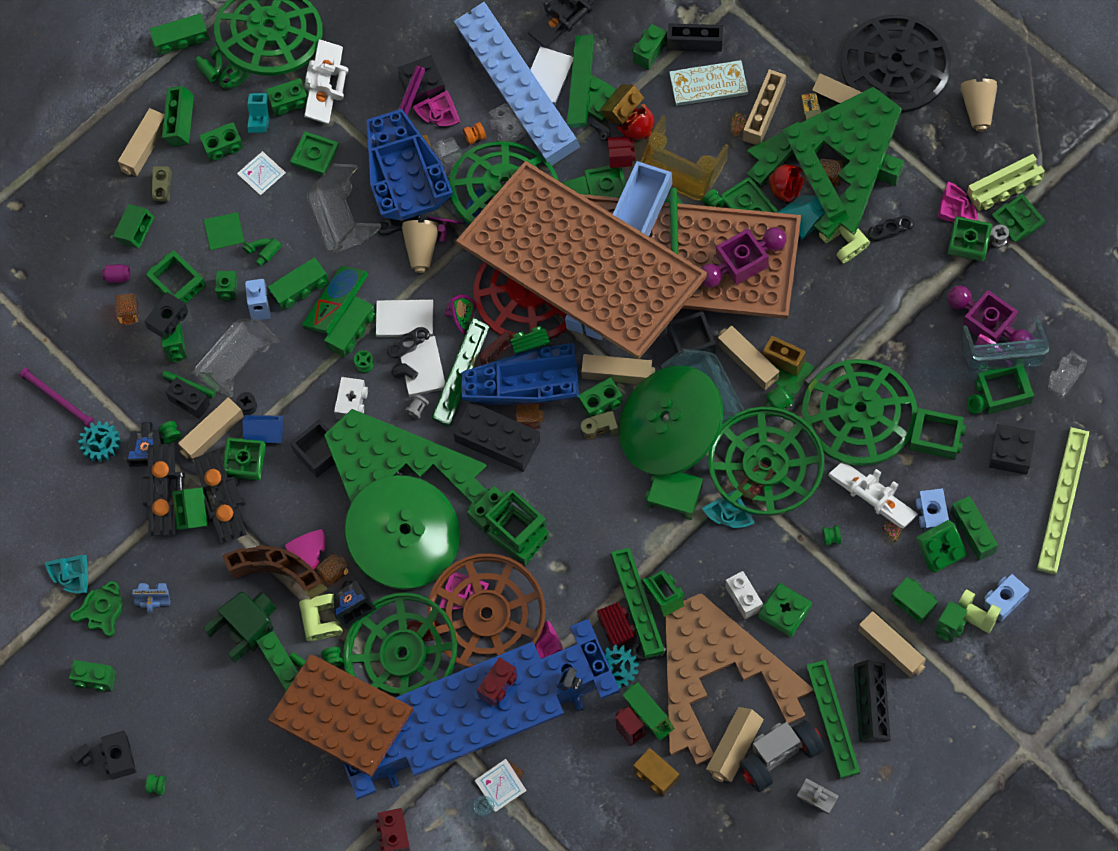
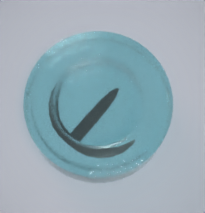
M483 795L476 798L474 810L477 814L488 816L493 812L495 805L490 797Z

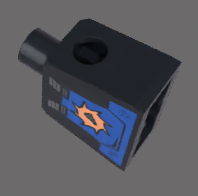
M142 422L141 431H133L131 433L126 456L129 467L148 466V445L163 444L159 431L152 430L153 424L151 422Z
M345 581L342 584L343 588L333 595L334 616L345 628L376 610L369 594L358 581Z

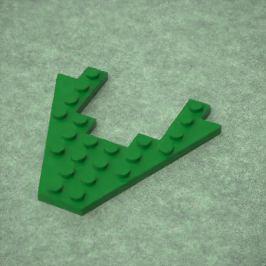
M874 87L800 123L815 153L826 144L849 162L838 174L839 178L850 185L840 197L847 213L831 221L825 213L814 225L815 229L828 239L840 226H843L853 235L856 234L902 111L899 105ZM783 132L747 150L748 154L758 161L747 175L762 187L769 180L770 175L775 169L781 166L794 153Z
M351 409L324 434L350 504H352L359 492L370 483L384 477L394 476L405 465L418 478L434 466L471 504L473 502L477 503L486 490L475 479L487 467L485 463L354 409Z

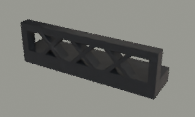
M872 660L854 664L859 741L864 743L872 740L891 741L885 663ZM874 667L878 668L879 677L876 676ZM876 686L880 690V696L876 693ZM877 706L881 709V716L877 712ZM879 725L883 729V735L879 734Z

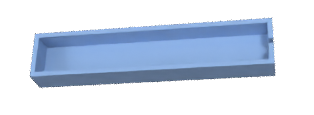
M483 2L471 10L472 14L469 15L467 12L456 19L454 23L545 160L553 165L580 148L577 138L486 3Z
M637 161L613 215L649 236L673 184L672 172ZM566 316L567 329L581 334L586 331L587 336L603 340L604 337L571 316Z

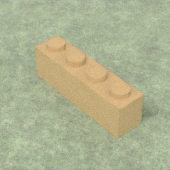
M768 70L743 130V141L754 145L763 141L786 85L785 74Z

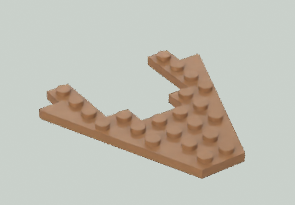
M702 593L684 600L685 606L666 616L669 720L675 728L669 733L671 756L689 749L696 766L712 759L714 753L691 708V704L707 698V693L700 679L735 664L743 681L762 674L785 722L790 725L805 718L806 715L798 699L813 693V688Z

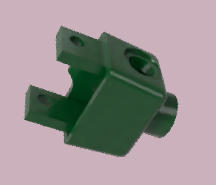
M240 592L217 610L219 614L203 629L209 637H212L225 624L229 627L230 638L236 644L239 643L228 653L230 659L236 663L249 650L254 652L259 647L256 640L274 631V626L269 616L277 608L262 592L253 600L245 592Z

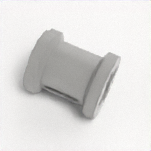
M996 225L993 228L990 241L994 247L1000 248L1006 245L1009 230L1006 226Z
M414 394V400L405 409V412L415 419H420L422 410L425 406H428L429 402L424 397Z

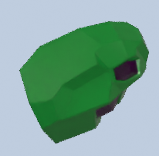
M230 63L220 76V86L223 89L236 88L247 80L249 73Z

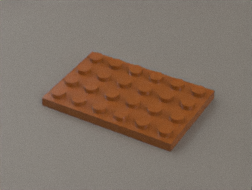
M310 654L268 721L274 726L372 777L414 709L410 705Z

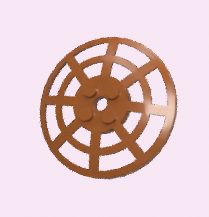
M490 553L476 554L455 562L440 575L429 596V599L434 603L437 595L448 600L446 614L451 622L453 604L455 603L464 608L463 619L454 621L452 624L454 630L467 626L473 633L469 643H467L455 630L457 643L465 648L460 658L456 656L455 662L467 668L476 665L467 662L472 652L478 654L497 653V655L505 653L504 650L515 644L522 634L533 638L531 642H534L535 645L544 627L546 615L545 601L537 580L522 564L502 555ZM493 561L506 565L501 575L493 573L477 574L473 563ZM466 566L469 578L459 583L452 593L441 588L454 572ZM513 568L528 579L535 590L534 592L524 596L519 587L508 579ZM479 580H496L498 583L494 591L482 590ZM472 583L475 593L468 600L457 596L466 586ZM505 585L509 586L516 593L518 599L507 602L505 597L501 595ZM538 599L540 617L537 630L535 631L526 627L528 620L527 603ZM427 606V617L432 610L430 606ZM521 606L522 620L521 624L510 620V610ZM484 609H490L493 612L490 618L485 619L481 616ZM447 624L436 626L439 634L449 632ZM506 628L516 631V634L502 645L499 634ZM480 637H491L494 648H478L476 645ZM449 650L444 651L443 653L451 659L452 652Z

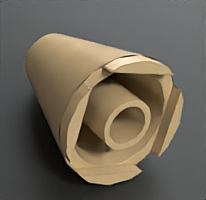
M976 79L961 83L960 90L971 126L978 132L987 131V128L991 126L997 92V81L993 79H982L983 82H976Z
M411 220L402 223L410 266L416 273H425L427 269H430L439 231V224L437 222L424 220V223H418V220Z

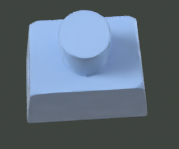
M265 280L246 281L247 304L252 322L271 319ZM256 306H262L263 308L257 310Z

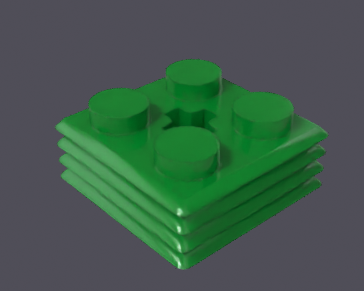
M956 216L947 253L984 261L992 224Z
M538 326L530 329L531 333L525 335L523 332L513 334L510 342L512 343L514 353L517 355L550 345L551 342L547 330Z
M227 438L223 464L228 478L261 480L266 450L264 441ZM244 457H247V460L241 462Z
M950 520L916 537L929 570L934 573L967 556L955 523Z
M778 583L760 610L759 618L792 637L811 609L812 602L785 585ZM782 607H783V608L788 607L789 610H788V611H785V613H783V612H782Z

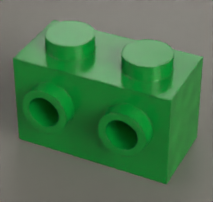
M653 24L648 29H645L641 35L640 42H636L632 48L633 62L649 70L667 44V31Z
M301 78L266 89L274 116L284 115L289 111L302 109L306 106L307 94Z
M128 204L113 237L122 245L139 249L155 216L146 208Z
M496 486L485 490L481 496L482 498L477 503L473 502L468 507V519L484 534L490 527L486 523L485 513L490 506H495L503 495ZM500 515L495 519L496 522L500 519Z
M203 488L172 491L177 530L207 526Z
M908 577L896 588L890 599L919 624H922L936 609L938 603L932 593L925 592L916 580H911Z
M950 601L938 621L935 631L938 637L944 641L949 640L951 642L954 641L955 637L960 638L964 631L968 610Z
M74 660L69 679L77 688H92L99 692H112L116 671L109 665Z

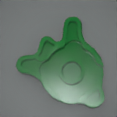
M110 581L106 585L101 586L102 588L91 590L86 596L83 605L70 614L73 622L78 623L89 620L88 628L90 630L101 629L107 637L115 635V622L123 610L119 585L114 581Z

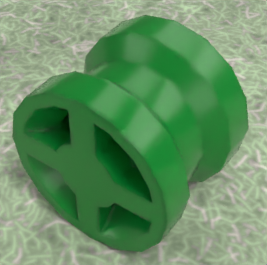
M713 189L705 194L702 202L711 207H722L725 204V199L718 195L719 193L716 189Z
M362 350L355 354L354 364L358 372L365 374L373 369L374 362L370 352Z
M175 421L163 423L158 428L159 433L163 435L162 440L165 444L174 443L181 438L180 431L176 429L177 424Z
M835 525L833 528L822 527L825 546H830L832 543L841 544L839 525Z
M330 647L321 652L325 661L331 665L340 667L344 664L343 658L340 657V647Z
M149 774L146 780V793L151 794L154 792L157 795L163 796L166 788V776L156 777L154 774Z

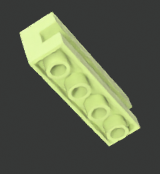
M1034 154L969 185L967 195L978 212L991 208L999 201H1006L1015 193H1022L1031 185L1036 186L1041 183L1045 171L1042 166L1038 167L1036 165L1037 159Z

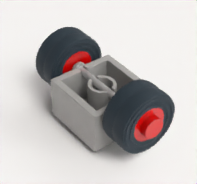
M807 720L801 721L792 728L787 722L776 724L771 728L770 733L767 735L761 734L754 740L752 754L739 762L744 779L757 792L763 791L773 784L769 771L797 754L799 748L808 758L815 757L825 749L820 733Z

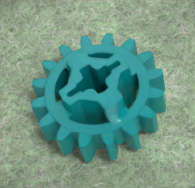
M98 421L96 426L90 423L91 428L84 427L86 433H80L82 440H78L81 446L80 450L84 453L85 458L90 457L92 462L96 458H98L100 463H102V458L109 461V455L115 457L114 450H120L117 445L121 443L120 438H118L120 436L119 432L115 431L114 425L109 427L108 422L102 425Z
M614 645L613 650L606 647V654L604 653L611 671L614 670V664H618L623 660L620 669L612 673L613 676L623 677L622 679H615L619 689L622 683L628 686V680L634 681L635 677L632 674H638L639 672L637 669H634L639 666L638 662H634L637 656L630 655L631 649L627 652L624 651V645L620 649L617 648V645ZM621 654V657H613L612 655ZM627 660L630 662V671L626 667Z

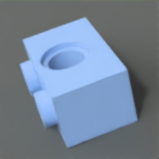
M943 488L919 492V496L916 498V508L921 511L919 524L920 528H924L925 533L949 520ZM934 509L937 513L930 514L927 510Z
M1013 574L1008 578H1002L997 584L999 587L995 591H989L984 597L985 603L983 607L989 611L992 604L1002 609L998 617L1000 622L1028 596L1030 590ZM1007 594L1010 599L1004 600L1000 595Z

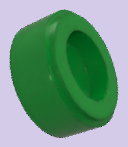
M977 394L971 395L968 398L967 408L970 413L980 414L985 410L986 403L983 396Z

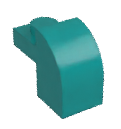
M250 93L248 98V133L267 132V128H269L268 94Z

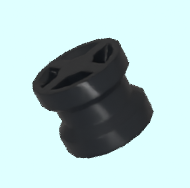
M244 392L237 397L236 403L242 410L243 415H251L256 411L257 403L254 395Z

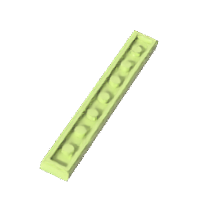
M1070 427L1037 566L1038 571L1057 574L1089 431Z

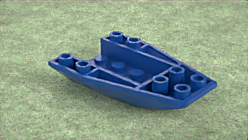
M399 109L367 119L370 185L381 216L402 221L437 210L453 195L442 162L405 112Z
M574 343L536 348L462 371V399L469 402L489 405H530L579 398V378Z

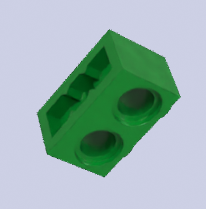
M234 122L199 135L209 162L219 160L225 155L234 154L243 149V144Z
M610 377L579 394L578 403L587 417L590 418L603 414L610 409H617L623 403V395ZM606 394H613L614 397H612V398H607V397H605V395H606ZM590 403L598 404L596 407L589 406Z

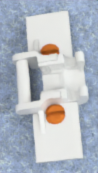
M318 40L315 61L311 60L309 62L304 88L308 91V98L304 117L329 124L333 99L343 100V87L345 76L348 74V68L340 65L342 46ZM338 74L336 90L331 89V84H329L331 75L337 76Z
M841 462L829 473L828 476L851 492V496L854 497L857 494L875 507V513L878 515L882 514L900 528L904 529L918 516V513L893 496L899 484L893 481L890 487H884L879 483L881 472L877 469L873 475L869 474L866 477L849 464Z

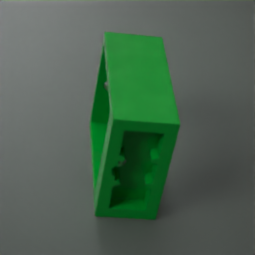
M174 250L166 254L157 265L152 266L148 273H146L148 281L163 296L168 292L186 304L206 287L204 278ZM177 262L193 279L174 295L157 278Z
M167 315L164 319H169L172 315ZM179 322L173 335H169L166 340L161 337L162 346L169 362H180L187 358L181 322Z
M1022 362L980 372L974 382L977 392L980 391L981 396L985 399V408L988 414L1031 404L1034 398ZM1014 374L1021 395L993 402L986 381Z
M918 408L909 450L955 460L956 453H961L963 442H959L960 436L965 434L966 425L963 424L964 417ZM929 420L957 426L953 447L919 440L923 421Z
M513 489L505 492L500 497L499 502L495 506H490L485 513L486 523L518 552H521L547 526L546 519ZM513 502L534 520L516 538L495 521Z
M512 504L501 513L497 523L505 528L515 518L528 527L534 520ZM491 526L488 529V538L511 557L526 566L549 539V531L544 528L521 553L498 537L499 534Z
M638 682L635 685H630L625 690L623 697L628 705L633 708L659 742L675 729L668 716Z

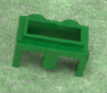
M662 570L649 578L642 579L646 592H650L654 603L660 605L664 617L685 606L683 602L685 595L680 587L676 588L674 586L675 580L670 573L666 574ZM664 583L673 594L667 598L658 587Z

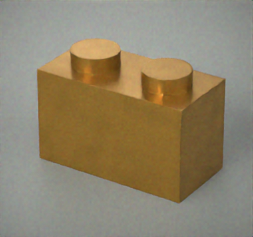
M621 84L600 111L609 123L623 124L644 97L635 85Z
M771 336L763 350V356L775 367L797 376L805 363L806 351Z
M651 748L633 765L634 775L642 782L645 780L650 784L649 788L658 795L660 793L663 797L680 779V774Z

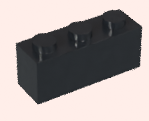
M668 23V50L722 52L723 25Z

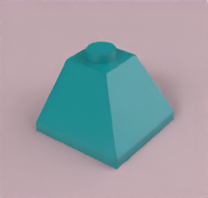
M801 195L777 213L801 215L799 238L802 240L816 230L814 225L825 214V211L817 196Z

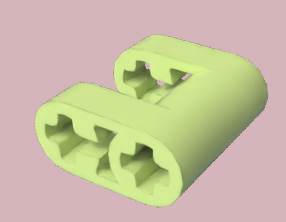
M840 226L829 239L819 233V237L825 243L830 242L840 234L846 239L849 244L840 249L836 255L842 263L851 260L870 244V241L859 228L856 234L853 235L843 226Z
M966 589L958 603L960 607L968 610L965 620L989 634L1002 609L992 604L988 612L972 604L975 594Z
M334 594L316 596L312 599L307 598L299 602L307 641L321 640L343 633L342 625L339 621L323 624L320 621L319 611L334 608Z

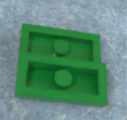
M1023 193L1009 204H1004L992 214L1000 225L1008 228L1009 236L1015 243L1046 223L1045 219Z

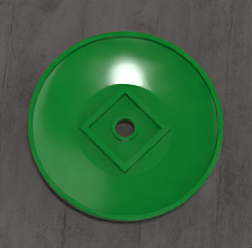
M689 366L663 368L652 373L639 383L627 399L619 422L620 444L627 459L641 471L655 476L678 474L698 463L715 443L722 425L723 402L716 384L705 373ZM669 413L668 420L663 421V417Z
M389 476L370 483L355 497L345 519V541L354 563L370 579L389 588L416 589L436 581L451 566L458 552L460 527L453 506L440 490L430 483L415 477ZM400 526H407L409 534H402L399 529Z

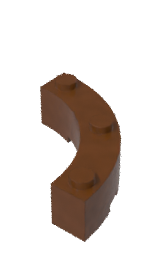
M256 546L247 549L240 548L222 555L229 572L235 579L258 572H273L285 575L296 581L310 599L328 590L322 579L310 565L296 554L281 548Z

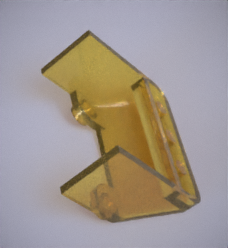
M662 115L649 137L641 163L672 172L673 184L671 188H677L678 192L695 200H702L705 194L710 191L728 160V145H724L717 158L705 155L695 164L665 150L667 145V137L664 135L666 131V116Z

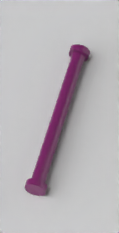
M28 368L22 369L19 374L22 379H27L81 420L85 427L89 428L90 423H94V418L88 417L31 374Z

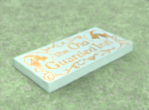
M741 60L670 71L676 106L748 95Z

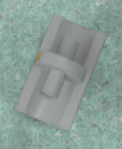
M807 778L797 794V798L828 815L839 797Z

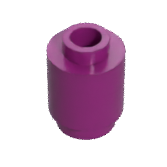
M125 264L106 265L105 269H102L103 280H106L107 284L130 281V267L125 266Z

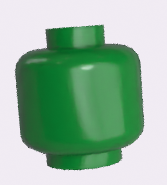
M778 385L766 394L768 402L765 404L767 407L787 410L793 405L792 399H794V396L786 386Z

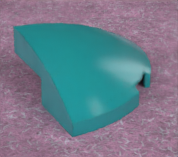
M723 497L702 508L705 514L719 525L743 528L755 523L750 513L737 509ZM741 498L736 501L738 504L745 506Z
M86 555L45 562L50 578L54 583H60L65 587L63 590L71 593H87L88 565Z

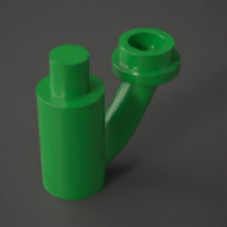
M217 46L210 51L211 58L216 61L215 67L207 59H202L201 56L195 58L197 68L211 83L219 79L222 70V54Z
M264 238L251 243L244 242L242 247L247 254L251 255L256 251L255 248L265 246L258 254L259 258L255 261L261 267L264 262L268 263L282 248V245L275 238Z

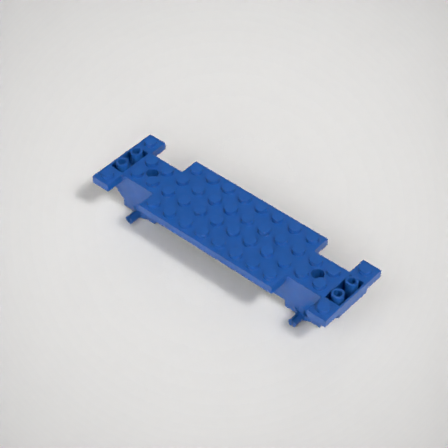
M589 619L570 626L577 643L576 645L540 659L534 642H530L395 697L413 707L414 711L373 776L370 777L343 763L357 800L375 793L373 781L380 778H388L392 788H395L394 782L396 786H399L400 784L395 774L409 767V765L413 775L417 776L563 716L564 712L560 704L565 702H574L577 712L580 711V708L584 710L585 707L580 698L594 691L595 687L601 700L619 693V687ZM500 657L516 667L518 677L515 683L506 690L507 693L502 702H498L496 707L478 697L477 689ZM569 667L576 669L575 677L583 680L580 688L573 689L570 687V689L565 691L558 689L557 686L563 674L562 670Z

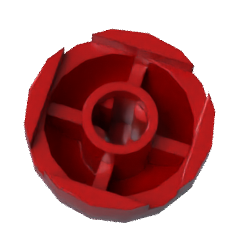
M641 104L642 108L640 109L636 107L621 127L618 125V130L624 136L630 137L631 140L647 139L652 134L651 130L654 127L655 120L653 113L645 104Z
M781 165L775 169L769 177L772 194L777 199L785 202H792L794 196L797 198L803 185V178L800 177V172L803 173L802 169L795 165Z

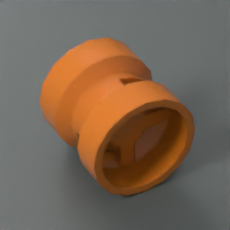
M481 122L475 123L472 127L467 126L463 128L464 136L469 145L475 144L477 140L487 139Z

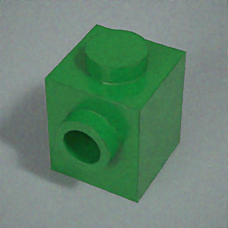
M217 271L215 288L217 298L223 301L237 299L238 277L236 271Z

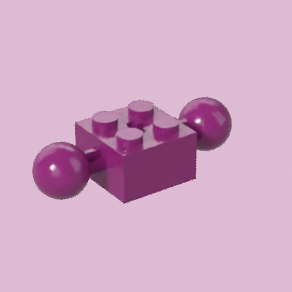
M777 227L769 228L763 234L762 240L758 242L747 228L717 245L716 257L721 264L717 266L706 264L701 267L702 270L707 272V277L701 285L706 288H714L720 284L722 275L726 273L738 285L768 268L769 256L765 251L775 252L784 248L787 241L785 232Z
M955 286L949 291L948 302L950 306L957 310L967 309L969 311L964 318L963 326L977 337L982 334L998 343L1004 336L1009 339L1010 348L1019 354L1026 353L1032 348L1033 337L1030 332L1024 329L1014 330L1011 328L1017 319L1019 311L991 291L987 290L977 303L972 300V294L965 286Z

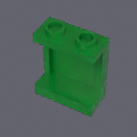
M682 472L669 476L652 475L650 483H653L652 487L647 489L645 495L647 507L651 508L652 505L683 513L684 518L692 520L703 487V478Z

